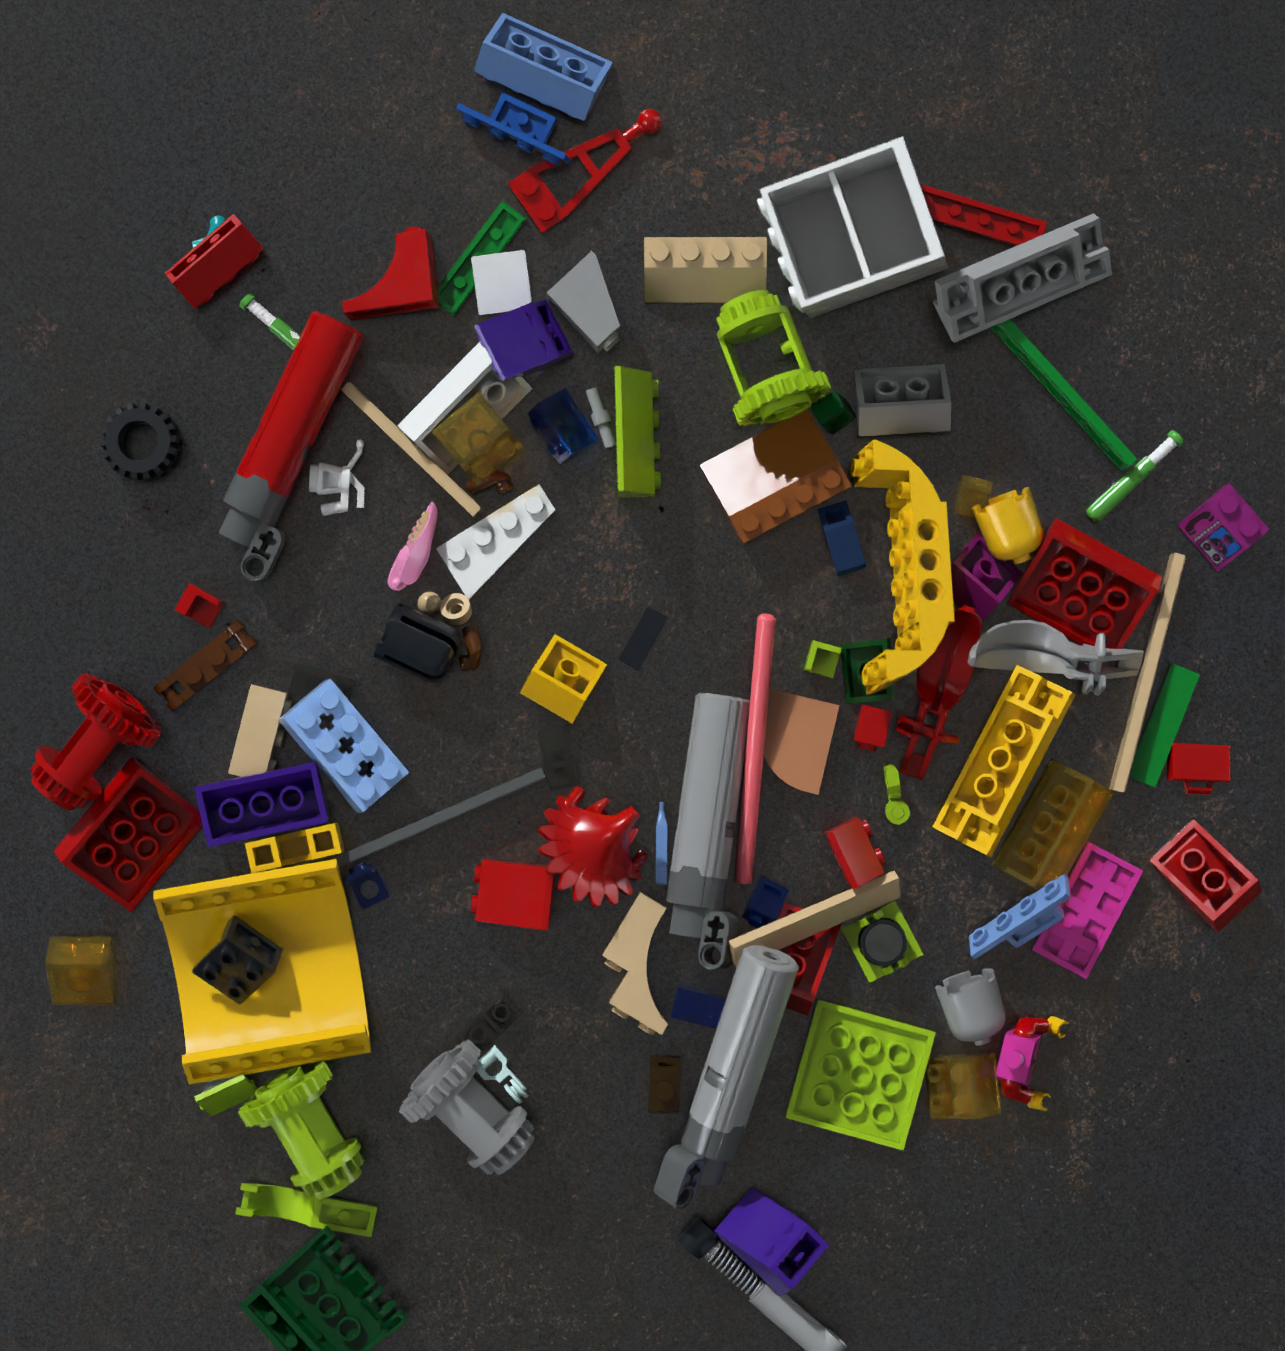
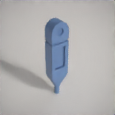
M659 802V813L656 823V886H667L668 830L664 811L665 802Z

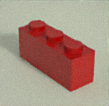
M233 214L164 274L195 309L199 305L208 302L212 298L213 293L222 285L230 283L235 278L236 273L245 265L253 263L264 248Z

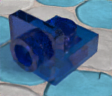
M761 877L742 918L746 919L755 928H760L774 922L789 889Z

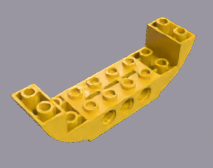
M872 440L851 459L849 472L850 476L853 477L854 487L888 488L886 506L890 508V520L887 531L892 540L889 562L894 571L891 592L895 596L896 602L893 622L897 626L898 638L895 642V650H885L865 664L862 671V682L866 685L867 695L886 689L921 666L936 650L943 639L947 626L955 622L947 503L940 501L932 483L909 457L894 447L878 440Z

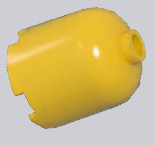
M1029 487L1022 489L1021 495H1018L1017 491L1013 490L988 499L990 505L985 506L983 509L980 504L972 508L987 548L991 555L998 560L1007 561L1013 559L1014 564L1023 563L1032 559L1031 552L1037 550L1043 543L1044 532Z

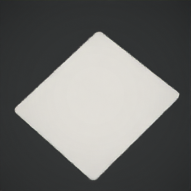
M524 250L471 257L479 315L507 312L532 302Z

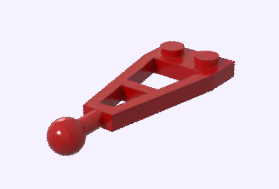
M646 109L639 114L637 123L622 134L616 128L564 151L563 153L567 154L571 160L578 157L591 175V178L563 207L560 206L539 176L557 167L546 160L531 166L510 181L508 185L542 234H545L565 220L632 150L629 145L630 142L644 132L654 133L659 130L662 124L661 116L656 110ZM615 141L619 149L598 170L587 153Z

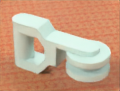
M494 1045L476 1062L478 1064L477 1072L484 1080H497L499 1083H502L510 1075L512 1077L510 1080L512 1086L506 1083L504 1088L517 1103L521 1104L523 1101L520 1097L527 1098L529 1096L526 1092L527 1088L509 1069V1059ZM499 1059L502 1063V1071L496 1076H490L486 1069L495 1060Z

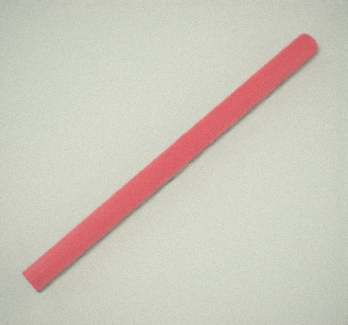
M766 613L758 616L734 877V882L739 884H751L753 881L776 624L775 617Z

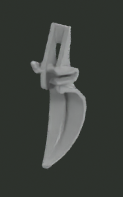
M1014 620L995 625L983 633L970 650L968 664L976 668L1014 671L1016 665H1019L1031 672L1064 674L1069 679L1083 680L1081 690L1083 694H1088L1091 691L1099 696L1106 687V679L1139 675L1144 651L1106 648L1105 635L1103 633L1097 635L1095 646L1088 644L1080 646L1069 642L1063 633L1046 623L1033 620ZM1079 660L1090 661V663L1079 662ZM1118 660L1117 667L1102 666V662Z

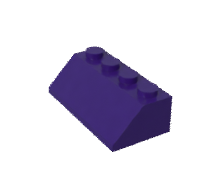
M316 762L194 787L207 847L326 823L331 816L325 788Z

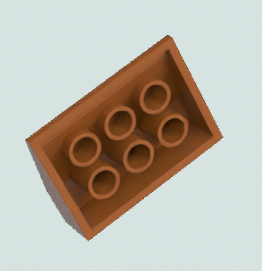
M808 409L700 464L742 546L852 487L838 459Z

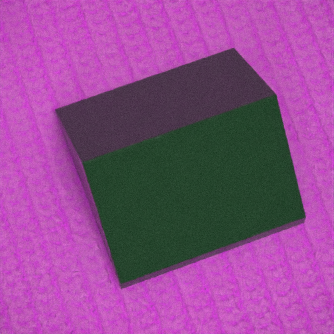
M885 638L840 644L841 648H843L841 655L846 704L895 700V683L886 689L867 695L866 685L862 682V671L865 664L885 650H892L891 639Z

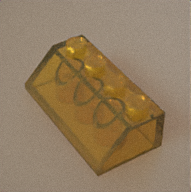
M1051 759L991 865L1037 891L1061 875L1065 874L1067 876L1110 801L1113 792L1095 780Z

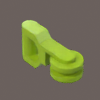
M886 762L883 766L889 802L885 807V815L891 823L900 825L908 820L910 809L905 801L901 800L897 768L892 762Z

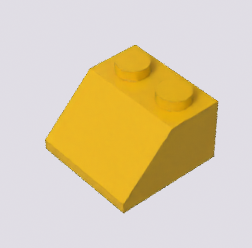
M554 634L530 672L520 694L573 724L607 664Z

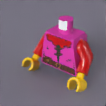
M1055 1016L1049 1017L1048 1020L1045 1018L1024 1017L1010 1028L1005 1035L996 1070V1077L1001 1082V1092L1005 1097L1027 1104L1032 1109L1048 1110L1042 1106V1100L1044 1097L1051 1098L1050 1094L1031 1091L1030 1087L1043 1034L1049 1033L1058 1038H1064L1066 1034L1060 1032V1028L1063 1024L1068 1025L1067 1021Z

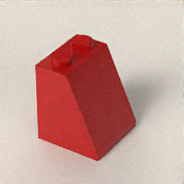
M482 859L481 865L475 866L474 883H479L478 895H472L470 913L476 914L475 921L548 931L555 874H547L545 872L547 865Z

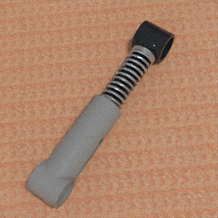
M696 1216L677 1238L678 1242L698 1259L703 1257L708 1262L712 1261V1266L717 1265L716 1269L720 1268V1273L725 1272L724 1276H729L728 1280L733 1279V1283L736 1282L737 1287H742L741 1291L745 1290V1294L749 1293V1302L805 1351H844L847 1348V1345L834 1332L820 1324L789 1295L785 1293L779 1296L749 1266L746 1267V1263L742 1264V1259L738 1260V1256H734V1252L730 1253V1249H726V1245L719 1241V1237L713 1232L714 1229L699 1216Z

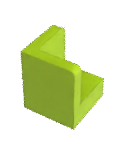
M812 640L803 670L833 679L843 648Z

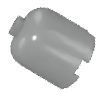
M982 968V974L971 976L970 971H965L942 980L944 987L941 985L935 986L949 1029L958 1040L974 1042L976 1046L984 1045L993 1040L992 1036L1003 1028L1006 1015L993 969Z

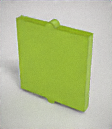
M241 1074L194 1097L201 1111L205 1110L212 1117L250 1099L255 1095L258 1088L254 1080H249L244 1074Z

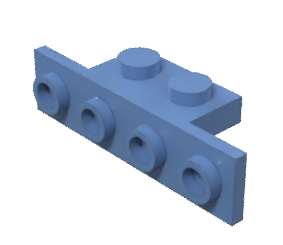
M1063 874L1054 881L1048 882L1031 896L1025 897L1008 911L1002 912L985 926L976 929L969 935L971 957L974 960L1004 940H1007L1017 949L1064 919V910L1059 905L1071 898L1068 877Z

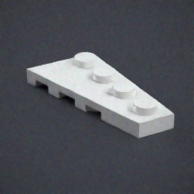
M540 484L436 549L463 593L470 600L556 510Z

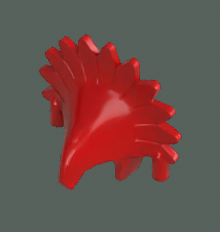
M576 786L567 798L564 796L557 797L556 802L559 811L552 808L544 811L551 825L539 827L538 832L549 843L541 846L538 852L541 855L552 858L545 868V872L547 874H560L558 890L562 891L572 886L575 902L582 901L588 895L592 906L596 908L601 905L604 896L611 905H615L619 901L618 891L625 896L633 893L629 880L639 881L642 879V874L639 870L649 858L648 854L643 850H639L632 860L629 853V847L639 830L638 828L632 829L640 814L630 806L618 814L608 815L604 809L610 801L608 798L596 801L585 809L578 808L576 805L585 795V792L581 787Z

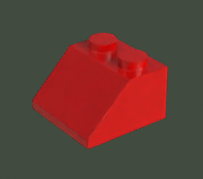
M856 816L824 831L851 889L854 890L885 873L882 866L886 864V861L879 847L873 849L869 838L873 837V833L866 820L861 822L859 817Z

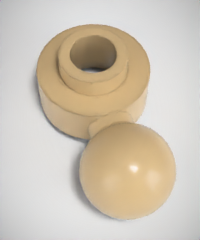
M425 592L419 597L417 602L421 613L433 616L441 612L444 621L450 625L464 624L472 615V607L468 598L460 593L450 594L441 600L436 593Z

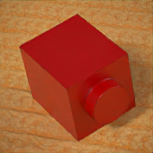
M860 705L852 739L859 742L858 748L876 752L877 746H885L892 711Z

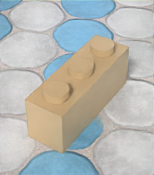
M251 684L228 774L243 777L276 770L277 760L273 759L276 747L281 748L285 736V730H281L282 724L278 719L292 708L293 701L288 700L289 693Z

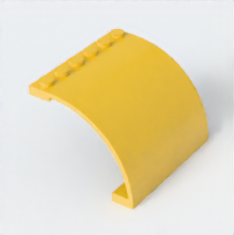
M336 859L154 891V902L166 933L178 987L186 1045V1054L182 1055V1065L189 1085L235 1077L241 1074L247 1075L371 1053L360 962L348 902ZM233 915L283 948L275 973L242 1004H237L192 973L193 967L220 942L227 921Z

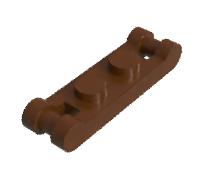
M239 620L232 623L225 631L154 686L153 689L157 694H162L168 701L167 706L172 712L181 707L258 644L252 636L248 637L244 632V625ZM232 637L239 644L234 651L227 643ZM178 681L185 689L179 695L172 688Z

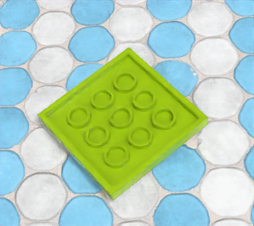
M817 999L785 1118L904 1151L936 1032Z

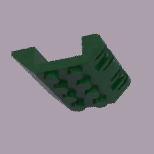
M328 1226L324 1227L306 1242L239 1305L279 1351H371L387 1335L391 1336L409 1317L401 1308L392 1314L390 1313L397 1306L393 1299L386 1302L382 1307L374 1301L382 1295L384 1289L381 1285H378L372 1291L370 1290L377 1281L360 1262L352 1268L349 1267L356 1259L352 1253L345 1256L341 1261L334 1256L341 1249L343 1243L338 1239L333 1244H329L336 1235Z

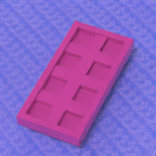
M1087 842L1068 878L1071 898L1059 905L1064 910V919L1040 933L1031 950L1087 979L1143 870Z

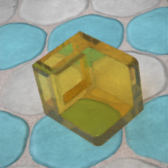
M963 475L960 478L952 513L975 518L972 508L980 504L982 509L985 508L988 495L991 494L993 482Z

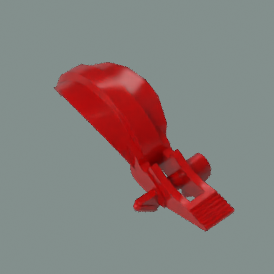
M966 605L954 609L955 622L947 626L943 639L934 653L917 669V692L921 700L916 718L900 714L896 726V731L910 738L899 773L923 780L939 741L958 744L960 741L958 736L944 732L943 729L949 711L959 702L971 681L975 667H971L968 664L969 653L972 646L977 643L982 635L980 616L975 608ZM927 713L938 716L935 726L924 724ZM920 735L931 738L925 755L913 752Z

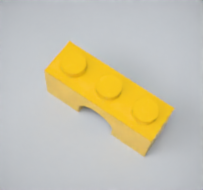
M339 822L245 843L251 873L345 852Z

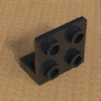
M233 915L227 921L220 942L193 967L192 973L237 1004H242L275 973L283 948Z

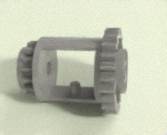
M468 1039L466 1042L463 1041L460 1045L458 1044L453 1050L439 1055L421 1072L410 1088L412 1091L408 1093V1097L402 1102L403 1104L400 1106L399 1112L410 1123L417 1122L420 1118L428 1120L436 1115L472 1150L467 1158V1163L472 1168L480 1167L487 1175H491L493 1172L501 1175L518 1162L534 1141V1136L531 1134L534 1126L526 1119L527 1112L521 1106L508 1111L473 1076L478 1069L476 1062L478 1061L477 1058L481 1055V1050Z

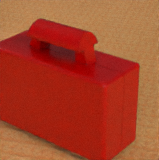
M1174 742L1167 757L1166 781L1182 782L1183 790L1186 794H1211L1213 782L1231 781L1230 746ZM1190 782H1207V786L1190 787Z

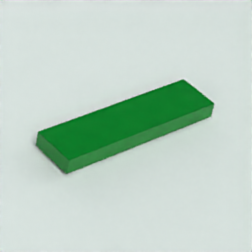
M504 201L499 204L437 287L439 306L452 316H456L475 290L471 257L503 253L525 224L527 218Z
M1170 663L1138 743L1129 778L1153 788L1156 787L1200 674Z

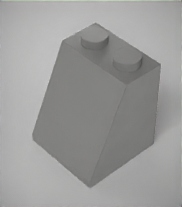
M591 251L547 292L548 301L599 354L603 349L606 352L610 351L620 341V324L596 254Z

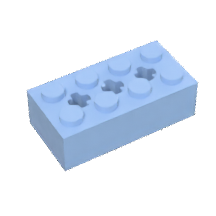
M331 679L321 682L278 719L310 759L316 762L320 771L356 813H363L409 773ZM320 715L322 718L327 717L329 719L327 723L328 729L327 727L322 729L319 727L321 723ZM340 739L348 741V752L339 751L338 748L341 746ZM360 762L361 764L368 765V775H359L358 772L361 770Z

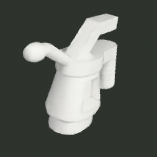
M357 440V451L347 466L338 467L322 462L318 465L310 464L309 492H317V495L341 493V501L320 504L322 516L348 512L350 484L358 490L357 508H364L365 487L351 472V469L362 454L363 440Z

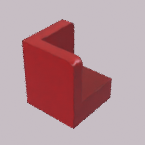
M189 583L174 610L210 628L225 602Z

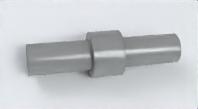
M597 387L586 391L593 412L591 418L594 427L598 426L605 449L616 446L617 444L609 424L612 421L609 411L604 409Z

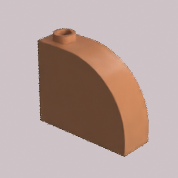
M770 689L764 759L779 779L798 790L819 795L839 705Z

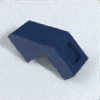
M847 500L817 509L837 575L840 576L866 568L867 565Z

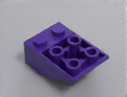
M546 299L531 302L474 326L478 333L480 344L486 349L492 361L493 370L500 376L502 381L546 370L573 354Z
M753 1187L750 1188L713 1231L779 1296L791 1291L829 1246L807 1223Z

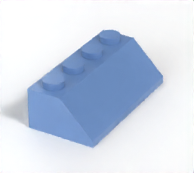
M502 13L482 43L473 72L482 75L488 80L505 85L517 93H523L534 98L544 105L563 111L570 117L585 121L597 100L613 62Z

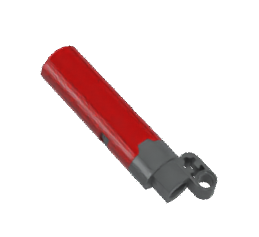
M317 311L311 312L260 420L261 424L253 435L223 498V501L231 505V508L219 534L248 547L241 563V572L245 578L251 581L268 578L280 556L286 540L283 531L275 527V524L306 461L310 446H313L364 339L363 334L356 329ZM273 532V539L276 540V544L269 545L265 553L271 554L270 558L264 554L256 553L257 549L264 550L267 541L263 539L264 535ZM255 558L261 560L264 565V570L259 576L252 574L249 567L251 561Z

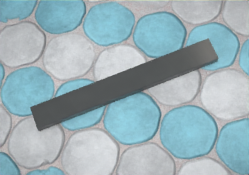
M540 767L332 859L337 860L340 869L546 779V774L543 767Z

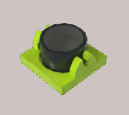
M895 900L841 928L869 983L884 975L891 974L899 968L905 967L910 961L924 955Z

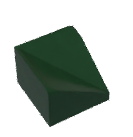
M836 390L811 407L819 424L831 434L836 433L857 417L847 399Z

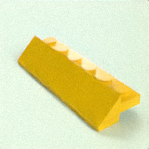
M1016 665L942 807L933 828L992 857L1076 694Z

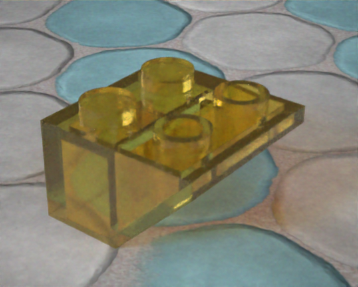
M962 1053L929 1057L926 1067L931 1119H982L1001 1114L995 1053Z

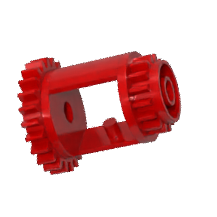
M82 673L71 687L73 689L72 693L76 695V704L86 716V719L61 751L48 746H40L35 753L36 761L30 768L32 771L31 775H33L31 781L35 788L51 802L66 810H74L77 807L83 809L90 800H97L102 794V788L92 775L118 741L133 747H141L143 745L145 748H148V746L151 748L162 734L161 728L157 726L158 723L151 719L152 716L147 713L144 706L136 698L119 686L106 682L104 679L99 680L95 675L90 676L88 673L85 675Z

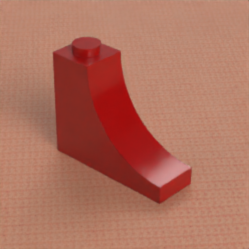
M409 227L402 233H396L394 256L382 279L366 293L356 298L342 301L343 313L350 321L439 308L433 240L426 229Z

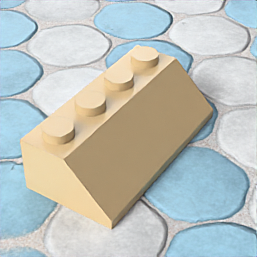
M644 237V303H727L745 293L766 290L767 237Z

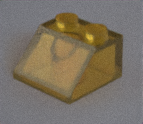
M479 392L432 430V433L476 486L524 447Z
M50 937L45 967L53 1005H114L115 956L111 937Z

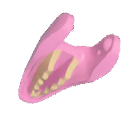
M433 502L428 505L426 512L422 513V518L416 521L417 525L412 528L413 532L409 534V540L395 559L387 581L388 586L393 591H400L407 585L416 582L428 562L438 519V510Z

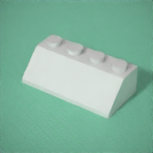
M479 342L401 421L398 427L438 467L449 475L532 388L521 376L502 381L500 376L493 370L492 361L486 349Z

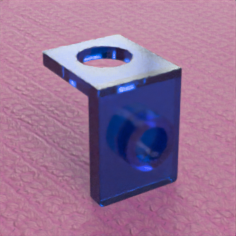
M362 862L348 869L350 875L343 878L346 884L350 883L362 909L390 896L375 864L367 867L365 862ZM371 880L378 885V894L374 898H366L362 895L361 886L365 881Z

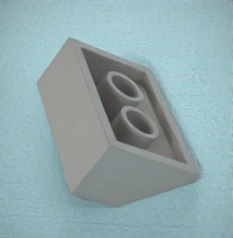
M945 364L854 369L856 418L859 436L936 433L951 430V397Z

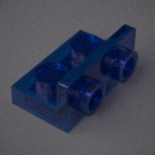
M566 388L539 402L528 412L531 425L541 434L546 442L548 452L560 464L598 440L595 432Z

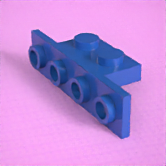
M503 92L490 118L458 103L456 109L463 115L461 120L476 128H478L479 124L490 128L488 133L501 140H505L507 136L517 141L515 146L528 153H532L534 149L543 153L542 158L553 165L558 166L562 162L569 166L571 159L567 154L546 145L558 122L556 117Z

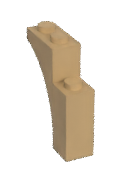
M640 891L602 953V956L607 958L605 961L606 965L618 972H621L622 968L627 970L609 1003L614 1006L612 1011L627 1020L631 1016L640 1022L638 1027L652 1036L655 1032L662 1035L668 1025V1021L659 1011L651 995L647 978V955L654 930L667 908Z

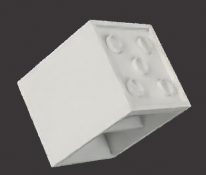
M903 137L760 189L762 198L757 199L763 217L771 225V228H768V233L772 244L783 256L778 258L783 275L793 285L788 288L794 306L796 305V308L801 311V314L806 313L810 319L948 269Z

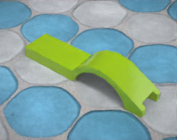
M241 1183L240 1190H243L244 1194L241 1207H236V1215L277 1217L296 1221L313 1228L323 1229L328 1226L331 1231L372 1237L377 1205L332 1197L318 1200L315 1195L311 1197L309 1195L306 1196L305 1192L299 1189L276 1185Z

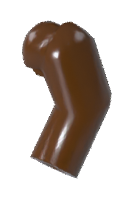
M487 471L466 481L467 490L471 495L495 485L497 492L503 494L512 490L513 484L510 482L511 477L506 472Z
M470 625L462 629L468 655H461L458 658L461 670L464 672L470 669L474 671L479 667L482 651L477 626Z

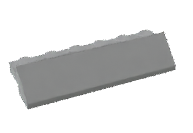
M1093 213L935 280L937 300L932 302L950 339L955 343L1111 276L1110 251L1103 245L1100 218Z

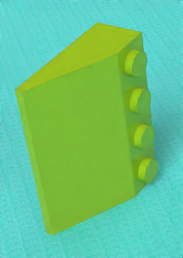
M615 366L619 498L655 497V490L661 489V471H655L654 459H660V441H654L653 429H659V410H653V398H659L658 380H652V372L623 366Z

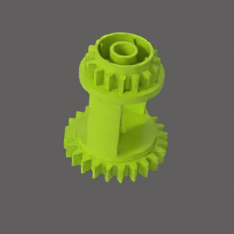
M756 290L740 295L728 301L720 308V316L716 318L720 328L717 332V338L741 398L733 408L739 425L748 426L751 424V426H754L758 423L770 424L786 420L807 410L812 403L818 402V399L824 398L825 394L830 393L831 386L825 372L817 371L814 373L812 371L787 306L781 305L777 294H769L768 290ZM783 325L789 340L780 343L781 350L784 355L794 352L800 369L778 374L748 388L732 345L759 338Z
M325 1061L310 1063L302 1067H293L280 1073L257 1089L251 1100L245 1102L244 1106L240 1107V1111H238L246 1127L259 1125L260 1128L272 1126L297 1168L291 1175L292 1183L295 1187L301 1186L306 1196L309 1195L311 1197L315 1195L318 1200L327 1198L353 1183L362 1174L360 1167L364 1164V1160L359 1153L361 1144L358 1139H344L319 1097L326 1090L327 1081L333 1076Z

